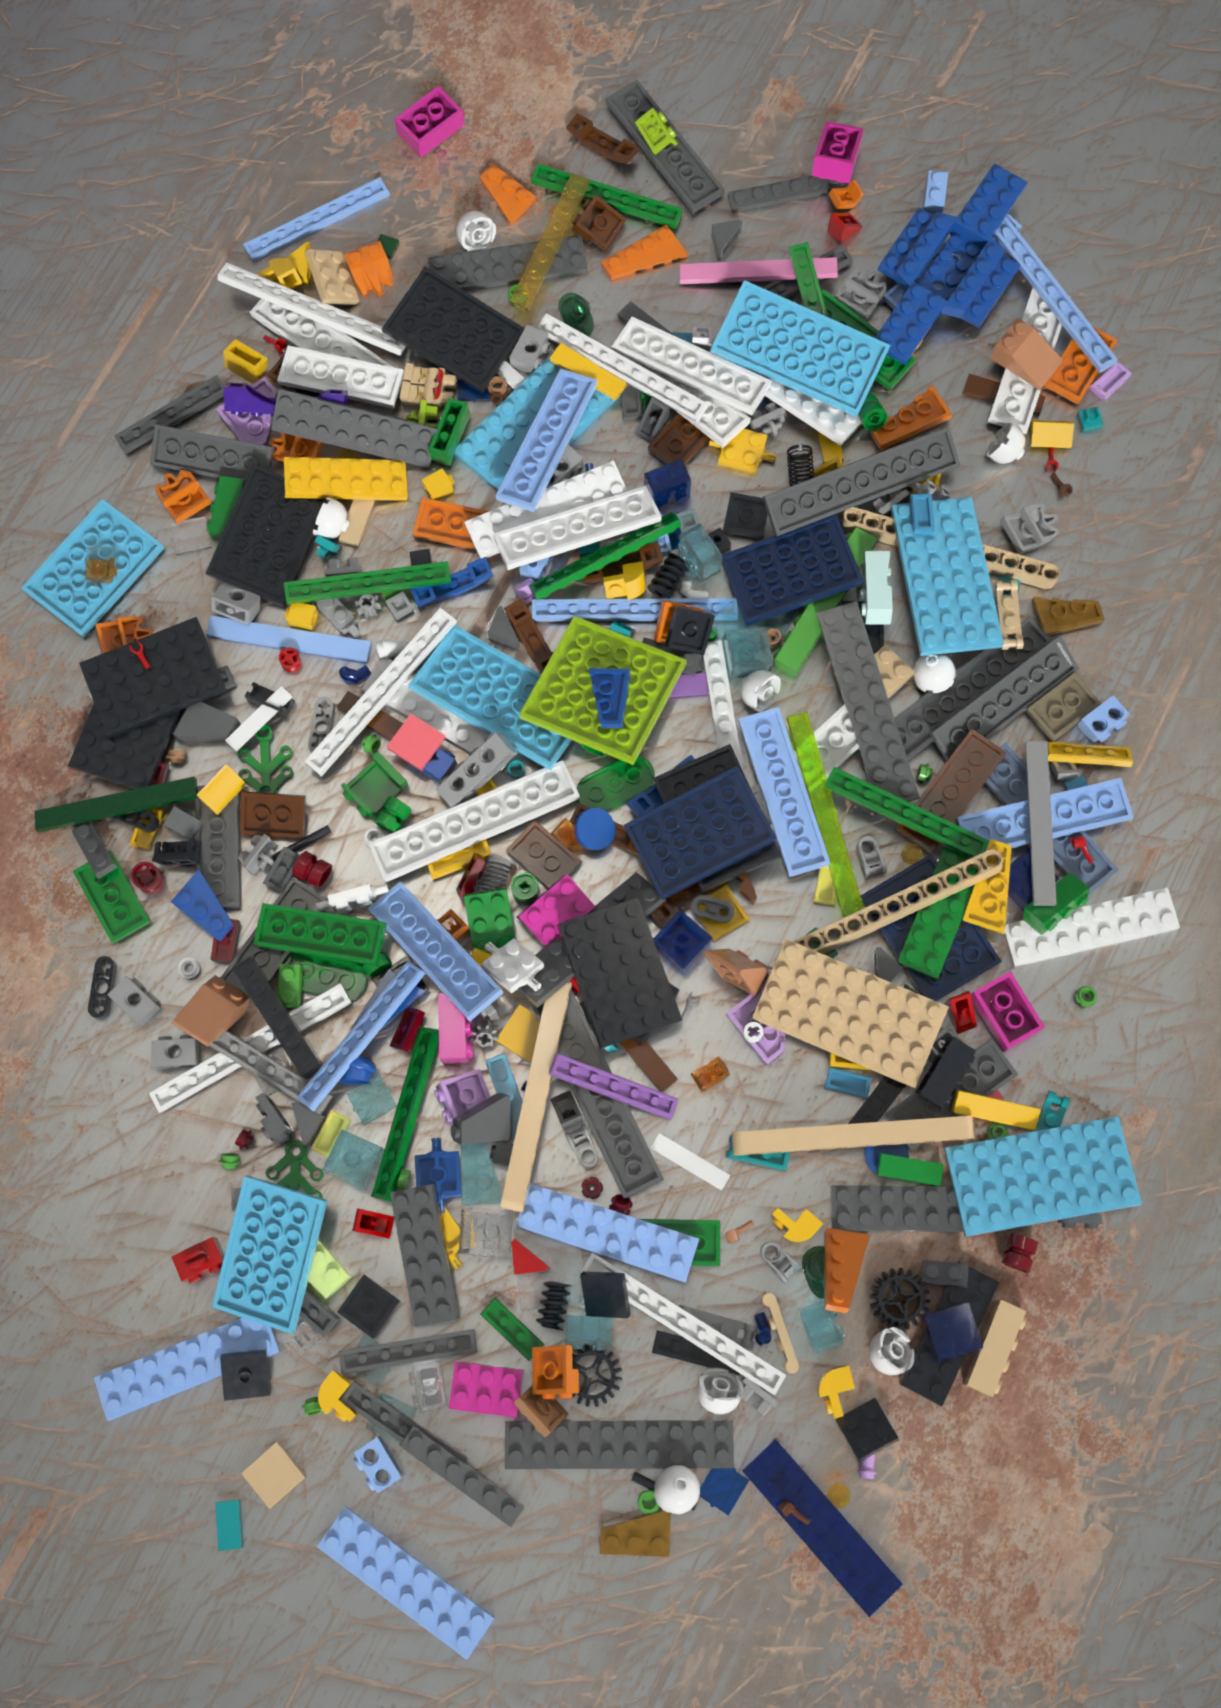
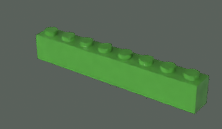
M856 527L853 533L849 532L846 539L859 571H861L865 551H873L878 538ZM848 590L804 605L805 611L802 615L798 614L793 623L795 625L793 631H788L783 639L785 644L782 648L778 647L773 655L775 659L774 667L793 678L796 677L822 634L817 613L838 607Z

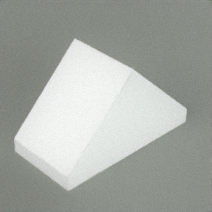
M693 327L692 344L710 352L713 342L712 327Z

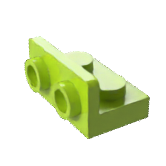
M651 108L635 121V124L652 152L656 155L670 143L674 146L678 143L675 139L677 135L671 126L668 127L666 125L668 120L662 111L658 113L654 108Z

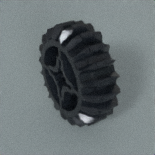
M894 1268L889 1269L890 1276L885 1271L882 1272L881 1275L884 1280L882 1281L877 1277L875 1282L879 1286L871 1285L870 1289L876 1291V1295L869 1294L870 1299H876V1303H871L870 1307L878 1308L873 1315H883L879 1320L880 1323H884L888 1319V1328H891L894 1322L895 1327L901 1329L902 1323L905 1329H910L909 1321L914 1326H917L918 1322L915 1318L917 1317L920 1320L925 1318L920 1311H929L927 1307L923 1306V1303H930L931 1301L923 1297V1295L930 1293L929 1290H921V1287L926 1285L925 1281L918 1284L917 1281L920 1275L916 1274L911 1278L912 1270H907L904 1275L903 1268H898V1275H896ZM898 1279L908 1282L915 1291L905 1292L901 1285H899ZM892 1282V1294L890 1297L882 1299L885 1286ZM898 1292L901 1296L910 1295V1297L905 1298V1300L902 1301V1305H900L899 1302L895 1301L889 1302V1300L894 1299V1297H897L896 1293ZM917 1298L916 1307L908 1316L907 1304L910 1300ZM894 1305L901 1318L890 1315L884 1306Z
M585 1344V1352H582L579 1346L576 1348L579 1355L575 1356L572 1352V1369H579V1373L584 1377V1384L581 1390H579V1393L573 1394V1398L576 1394L580 1396L577 1400L578 1404L582 1402L583 1398L586 1399V1407H589L590 1400H594L595 1407L599 1406V1398L605 1404L607 1403L606 1394L611 1398L615 1396L610 1391L611 1388L615 1390L620 1388L614 1382L622 1381V1377L615 1376V1373L622 1372V1368H614V1365L619 1363V1360L611 1361L609 1358L614 1353L611 1351L606 1356L604 1352L607 1347L605 1346L599 1352L597 1351L598 1344H594L593 1350H589V1344ZM588 1355L597 1356L590 1367L577 1364L582 1357ZM603 1359L610 1368V1380L603 1377L599 1372ZM597 1363L595 1374L603 1381L593 1379V1382L590 1381L588 1386H586L588 1375L581 1371V1369L585 1371L589 1369L591 1371V1368H594ZM593 1383L607 1386L605 1390L598 1394H587Z

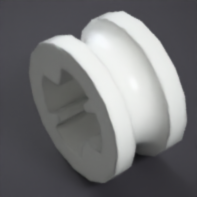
M757 1022L748 1023L743 1031L744 1038L751 1043L758 1042L763 1036L762 1026ZM756 1027L759 1036L750 1037L748 1035L750 1031H747L748 1028L754 1029Z

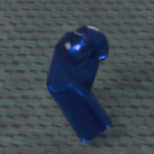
M366 665L358 670L346 666L341 667L339 670L340 677L352 683L359 682L371 673Z
M765 1312L754 1315L760 1331V1333L756 1334L755 1339L758 1345L762 1346L765 1343L769 1344L772 1338Z

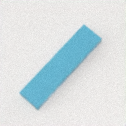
M503 1053L485 1060L496 1093L510 1095L511 1135L513 1140H515L523 1100L506 1054Z

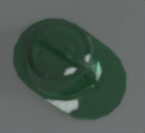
M576 293L564 294L558 303V310L564 323L589 337L594 327L589 302Z
M814 1246L803 1255L802 1269L812 1293L818 1298L824 1299V1247Z

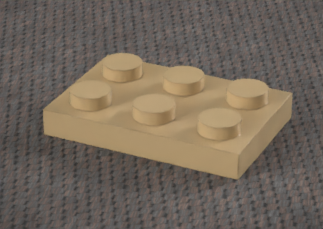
M307 249L305 255L321 302L326 304L357 305L359 298L343 252Z
M885 644L874 656L889 699L914 676V671Z

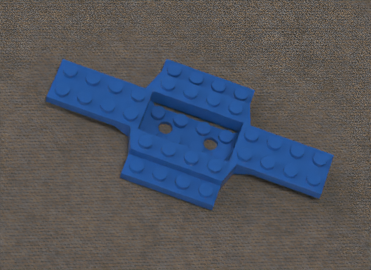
M994 163L958 217L938 212L934 216L920 207L878 266L879 272L895 280L906 292L875 337L890 345L886 355L906 365L941 314L961 318L980 328L1021 265L1004 255L1005 250L993 236L1027 187V181ZM950 233V239L945 244V246L943 247L935 261L932 263V265L930 266L922 280L919 282V284H917V280L919 279L923 271L926 269V267L928 266V264L930 263V261L932 260V258L934 257V255L939 250V248L941 247V245ZM954 252H961L963 259L956 260L952 254ZM935 281H939L943 284V288L937 290L932 284Z

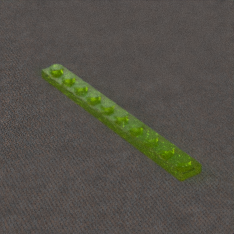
M807 711L787 716L786 720L808 797L831 863L828 867L844 918L864 909L831 792L824 787L827 778Z

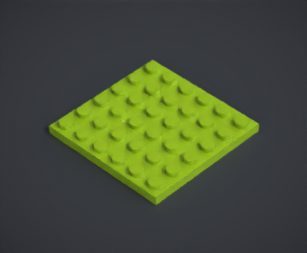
M574 616L519 713V718L634 765L679 680L687 660ZM589 668L630 669L631 676L622 729L601 727Z

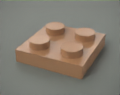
M532 1386L514 1402L520 1413L525 1415L534 1425V1428L545 1438L568 1415V1412L556 1399L544 1400L542 1395H532Z

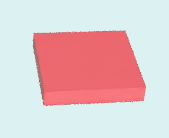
M410 714L387 745V749L422 771L446 736L413 714Z

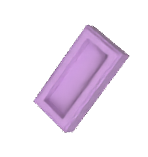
M1117 361L1116 364L1112 365L1091 384L1089 389L1104 402L1132 373Z

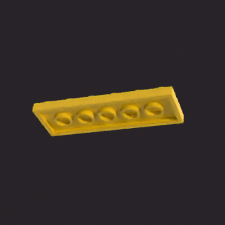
M284 457L285 498L326 499L330 497L332 499L407 501L408 498L405 462L397 460Z

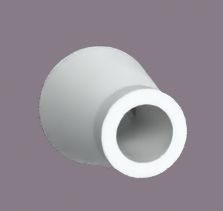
M381 640V642H376L378 658L388 659L399 655L407 646L406 641Z

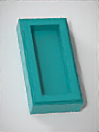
M240 1499L216 1502L218 1551L243 1548Z

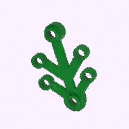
M265 724L255 733V736L260 741L261 763L253 758L247 749H241L238 752L239 760L249 764L261 775L262 784L252 777L248 769L240 770L238 776L245 783L252 786L256 792L264 793L270 791V793L277 794L276 789L285 779H291L294 772L290 766L285 765L280 769V774L271 783L270 775L285 759H290L293 756V751L289 746H282L279 753L270 762L269 740L272 738L273 732L270 726ZM263 732H268L266 737H261ZM289 750L290 752L288 755H283V751ZM243 753H248V756L245 759H242L241 755ZM285 770H290L289 775H283ZM248 773V777L243 779L242 775Z
M293 1140L289 1142L285 1148V1156L274 1166L267 1168V1178L271 1180L278 1179L280 1171L291 1163L290 1172L277 1185L284 1187L289 1185L290 1189L297 1191L299 1185L306 1194L318 1193L319 1198H322V1193L315 1190L299 1172L300 1163L310 1172V1178L314 1181L323 1179V1170L316 1167L306 1156L307 1147L303 1145L302 1141ZM298 1147L300 1149L299 1155L295 1156L293 1154L294 1148ZM272 1169H275L277 1171L274 1177H270L269 1172ZM316 1170L320 1171L321 1175L319 1178L313 1177V1173Z

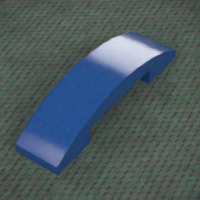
M480 558L468 563L467 568L451 574L450 584L411 588L417 606L424 607L451 599L491 578L493 573L487 558Z
M689 755L676 765L675 768L695 760V758ZM654 784L645 792L639 793L627 802L626 805L638 818L664 803L656 784Z

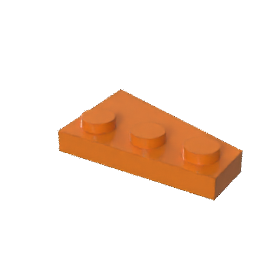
M493 163L480 175L481 183L491 198L495 200L499 210L505 215L510 226L536 201V196Z

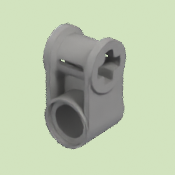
M871 836L861 838L856 846V853L865 879H869L870 876L878 873L886 874V864L876 839ZM868 843L872 847V851H864L862 844Z
M582 1124L581 1128L571 1133L566 1132L565 1136L580 1164L585 1168L596 1166L599 1159L598 1153L585 1124ZM592 1152L595 1155L593 1161L589 1163L583 1161V1154Z
M766 1242L761 1246V1258L785 1284L796 1270L801 1269L796 1260L786 1253L779 1244ZM770 1245L776 1249V1255L772 1259L765 1255V1249Z

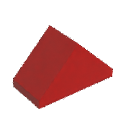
M832 213L827 232L841 245L863 226L850 213Z
M969 991L951 997L944 1003V1005L949 1007L947 1013L957 1034L977 1027L971 993Z
M357 1208L352 1231L390 1239L394 1216Z
M516 1239L512 1240L515 1275L547 1272L550 1269L548 1265Z

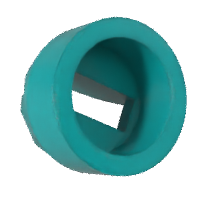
M513 760L509 763L508 772L511 776L519 777L524 773L525 768L521 761ZM521 766L522 770L511 772V768Z

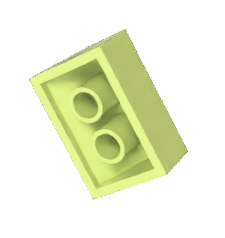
M318 1238L306 1288L325 1303L353 1277L324 1242Z

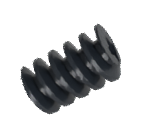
M674 553L668 554V558L664 560V565H661L660 571L656 572V578H653L651 584L647 586L648 590L657 597L670 599L672 595L668 591L675 592L676 588L673 584L680 585V581L677 578L684 579L682 572L687 573L689 571L684 560Z
M555 1281L544 1282L543 1285L549 1288V1290L542 1291L541 1293L547 1299L540 1300V1304L545 1306V1308L538 1309V1313L543 1315V1318H537L536 1322L541 1324L542 1327L563 1331L558 1324L564 1323L565 1319L559 1315L567 1313V1310L562 1308L561 1305L569 1303L563 1296L570 1295L571 1292L567 1291L565 1287L572 1285Z

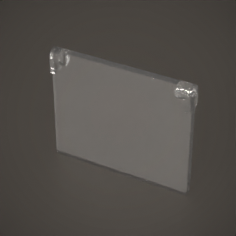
M526 1229L513 1230L514 1239L550 1267L547 1272L517 1275L521 1312L545 1308V1306L540 1304V1300L547 1299L541 1293L542 1291L549 1290V1288L543 1285L544 1282L548 1281L572 1285L565 1287L571 1293L569 1296H563L569 1303L561 1305V1307L584 1306L580 1278L581 1270L583 1269L582 1248Z

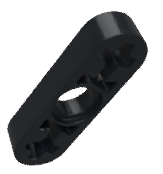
M146 810L135 812L132 820H126V814L110 817V819L147 833L154 832L159 826V819L153 813ZM141 817L147 821L151 820V824H145L140 821Z
M107 956L97 959L94 966L88 1013L96 1019L107 1017L111 1007L112 999L107 994L114 988L117 965L113 959ZM106 962L111 965L105 971V975L109 979L104 978V970L101 968V965H105ZM106 982L108 985L107 991L102 994L98 993V984ZM98 996L99 998H106V1000L104 1001L101 999L100 1002V1000L95 999V997ZM100 1002V1006L104 1007V1009L97 1014L94 1008L98 1007Z

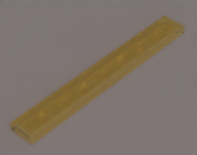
M571 173L512 296L511 306L529 312L590 184V179Z

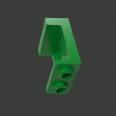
M378 751L372 756L373 761L347 785L345 783L341 785L344 790L343 796L349 802L354 801L358 805L356 809L364 817L368 815L371 819L384 809L383 805L389 796L396 798L409 786L407 780Z

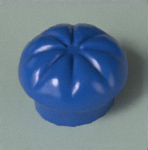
M358 1056L357 1059L350 1063L349 1069L339 1082L352 1085L369 1084L371 1074L376 1072V1065L370 1059Z

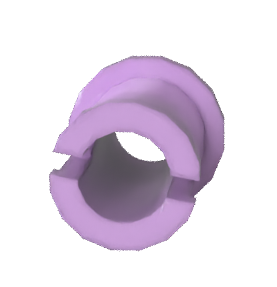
M875 1454L861 1461V1467L858 1470L860 1478L874 1479V1474L876 1475V1472H874Z

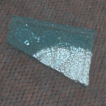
M485 1142L461 1144L462 1205L501 1204L503 1193Z

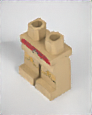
M406 363L400 393L402 406L420 408L421 400H427L428 405L438 406V409L442 410L443 406H446L448 398L454 399L453 392H445L446 388H456V375L446 374L445 368L414 367V364Z

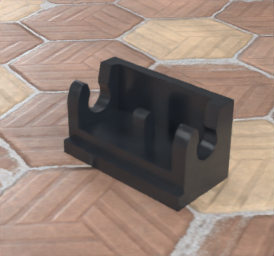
M253 682L252 691H247L245 694L248 703L258 708L263 704L277 710L278 712L275 715L286 719L295 700L291 698L284 706L276 707L265 702L275 692Z
M202 841L163 842L162 852L161 842H156L152 861L164 866L200 864Z

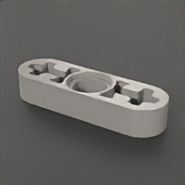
M321 697L315 702L308 743L311 753L315 750L313 746L318 745L319 739L317 736L321 737V743L332 730L335 706L328 697ZM324 703H327L328 707H330L325 710L326 718L322 717L323 711L320 708L324 706ZM320 722L327 724V729L323 732L316 730V726Z

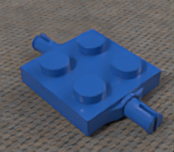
M432 1138V1151L427 1154L415 1155L416 1187L434 1184L439 1211L441 1209V1213H445L444 1200L450 1197L462 1196L459 1151H442L441 1138H436V1140Z

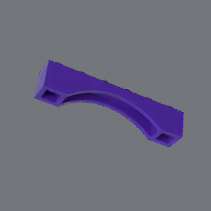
M228 382L224 386V411H231V414L234 415L247 412L251 413L252 416H262L263 414H270L271 417L274 416L275 399L266 397L247 383ZM327 389L315 397L348 406V390Z

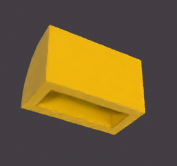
M236 339L223 351L224 366L252 384L263 378L268 365L267 357Z
M1031 420L1029 426L1030 446L1072 448L1074 423L1071 421Z
M226 764L197 796L208 808L218 815L243 789L246 783Z

